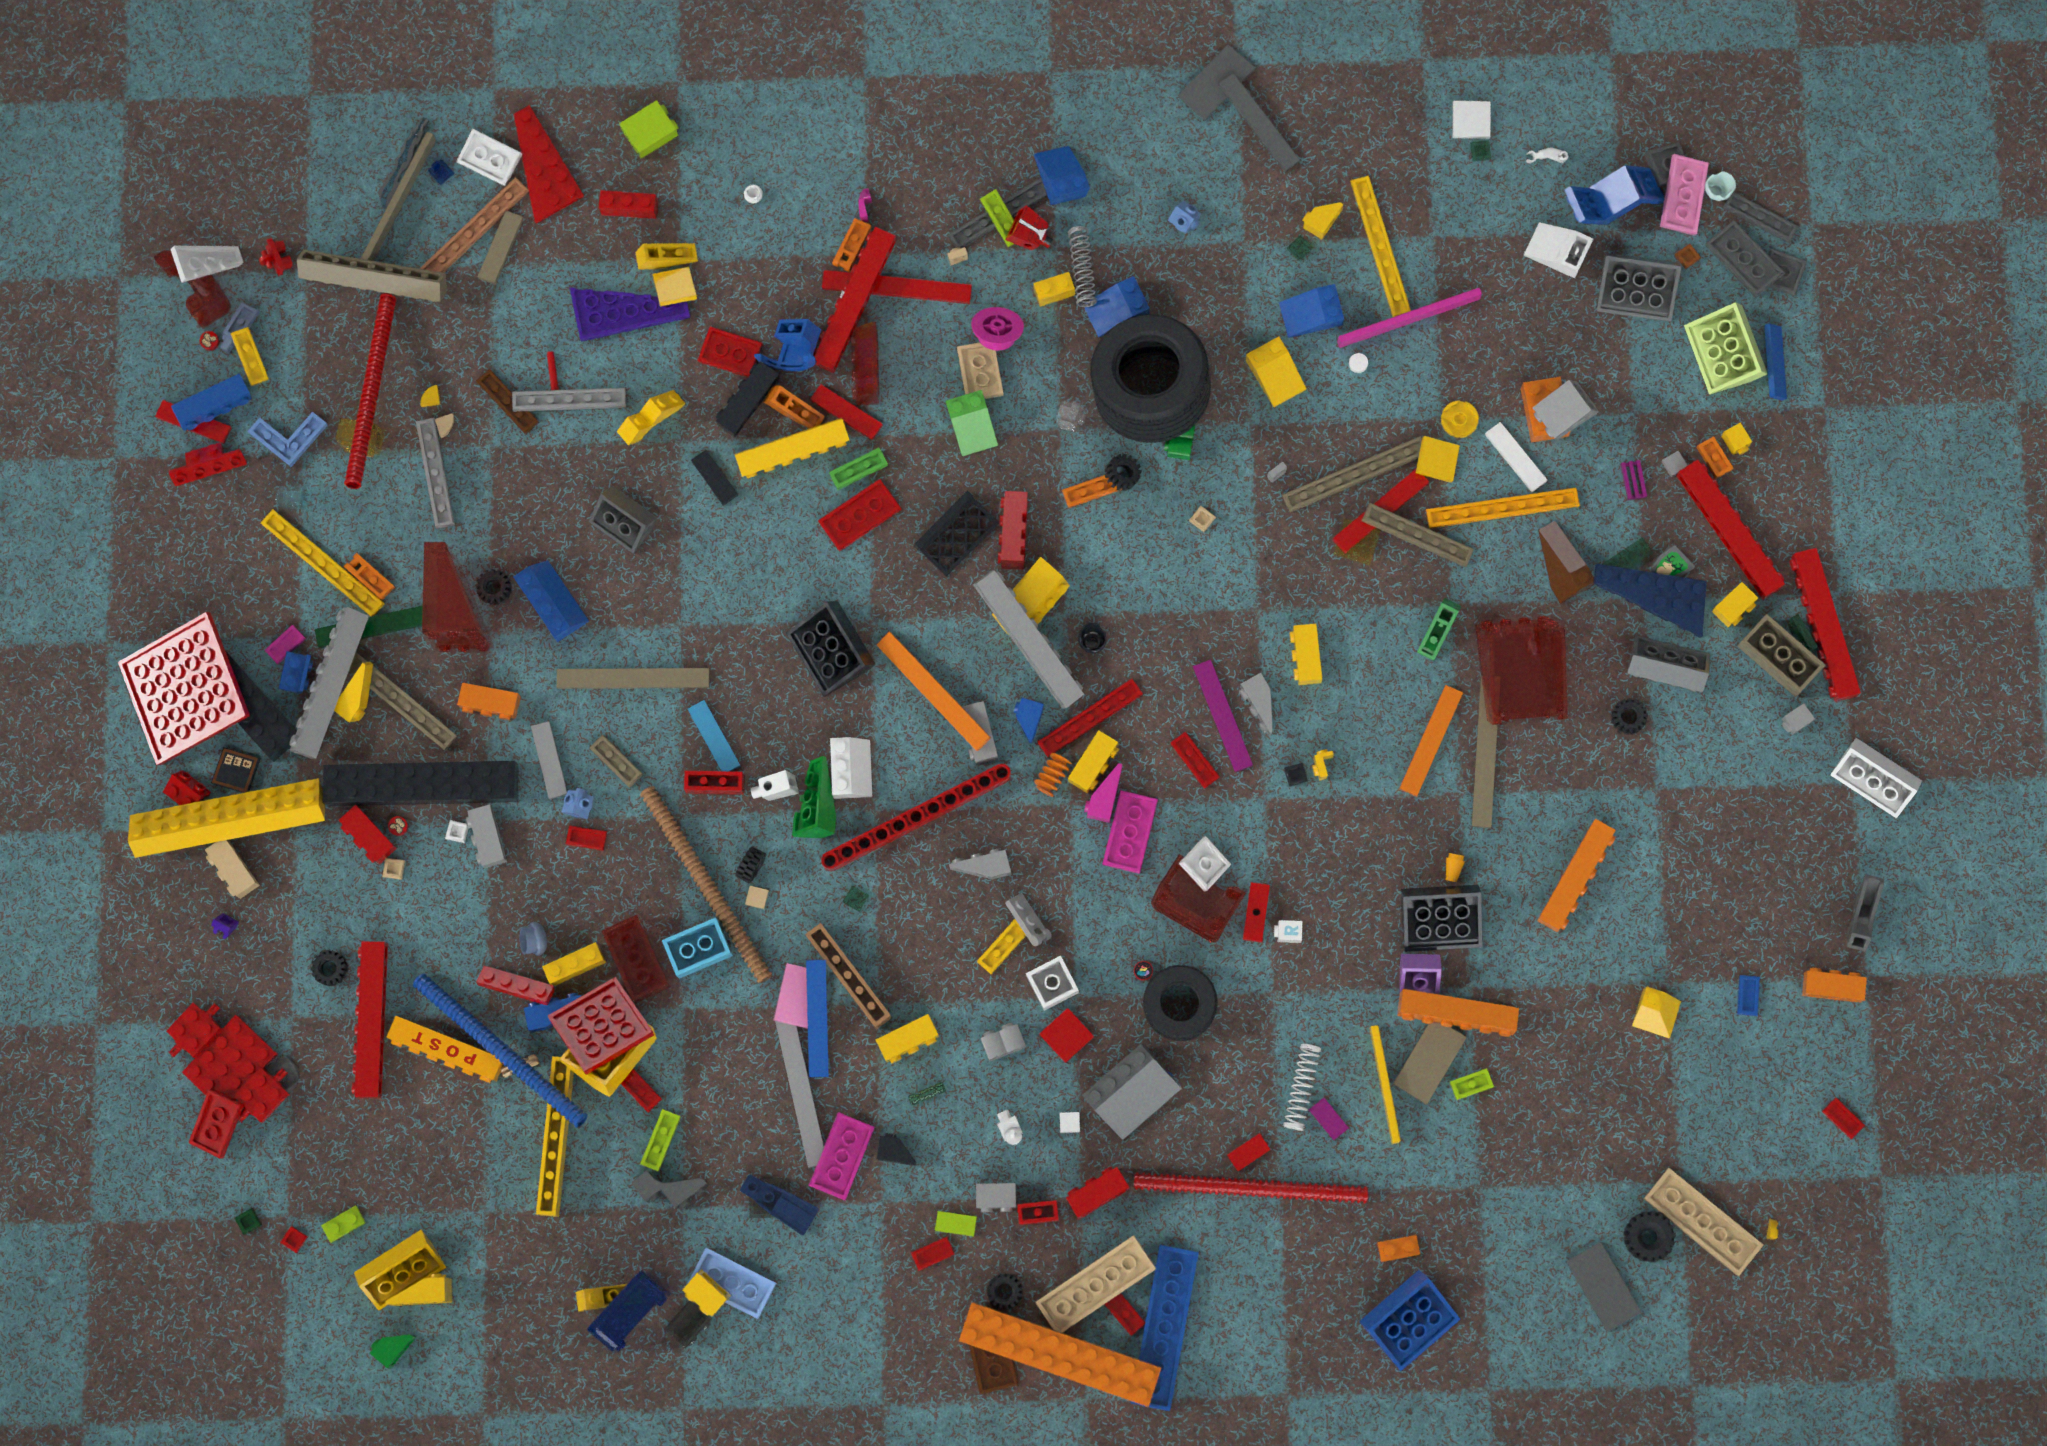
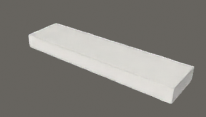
M1501 422L1485 433V436L1531 492H1534L1547 482L1546 477Z

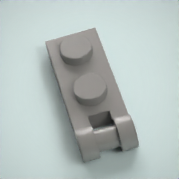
M1022 893L1005 902L1033 946H1038L1042 941L1051 939V932L1045 929Z

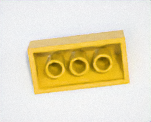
M1040 557L1014 587L1013 591L1016 594L1014 598L1018 603H1022L1025 606L1029 619H1034L1038 624L1070 585L1057 570ZM992 613V616L995 618V620L999 623V625H1000V626L1003 628V630L1006 632V630H1005L1004 627L1001 625V623L998 621V619L996 618V616Z
M421 1229L355 1271L354 1274L358 1286L379 1311L387 1306L385 1305L386 1300L422 1279L430 1278V1274L439 1273L446 1266L429 1238Z

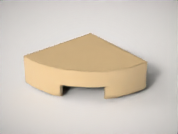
M453 413L435 419L441 438L448 435L453 427Z

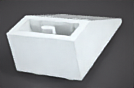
M1539 222L1524 256L1575 278L1593 238L1574 230Z

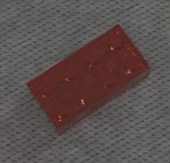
M637 914L601 931L631 1000L635 1004L671 988L641 919Z

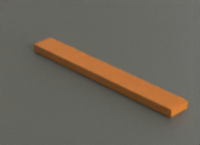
M888 632L877 644L878 648L976 751H979L991 739L989 734L892 632Z

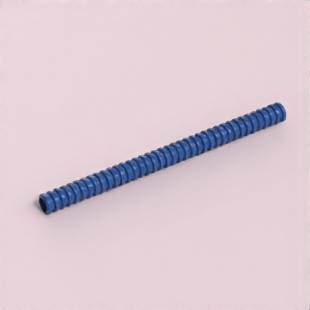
M423 973L414 980V988L422 992V995L426 996L428 1000L430 999V1002L439 1007L449 1018H452V1021L456 1022L458 1026L460 1025V1028L469 1033L474 1040L482 1044V1047L486 1048L490 1054L495 1055V1058L499 1059L510 1071L512 1070V1073L517 1074V1077L521 1078L527 1086L530 1085V1088L534 1089V1092L538 1093L540 1097H543L549 1105L552 1104V1107L556 1108V1111L560 1112L562 1116H565V1119L569 1120L571 1124L574 1123L576 1128L584 1124L588 1116L586 1112L583 1113V1110L579 1109L578 1105H574L573 1101H570L559 1089L557 1090L556 1086H552V1083L548 1082L537 1070L535 1071L534 1067H530L531 1065L526 1063L520 1055L517 1056V1053L513 1052L512 1048H509L498 1036L496 1037L494 1033H491V1030L487 1029L483 1023L478 1022L477 1018H474L468 1010L461 1007V1004L457 1003L453 997L448 996V993L444 992L434 981H431V978Z

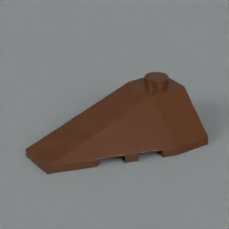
M1555 521L1540 528L1538 532L1550 588L1561 604L1594 585V576Z

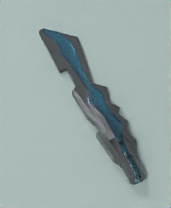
M424 117L410 131V136L404 140V146L400 147L401 154L394 159L396 168L378 190L383 209H387L400 184L397 181L402 172L406 171L409 167L415 149L421 143L424 128L428 123V120Z

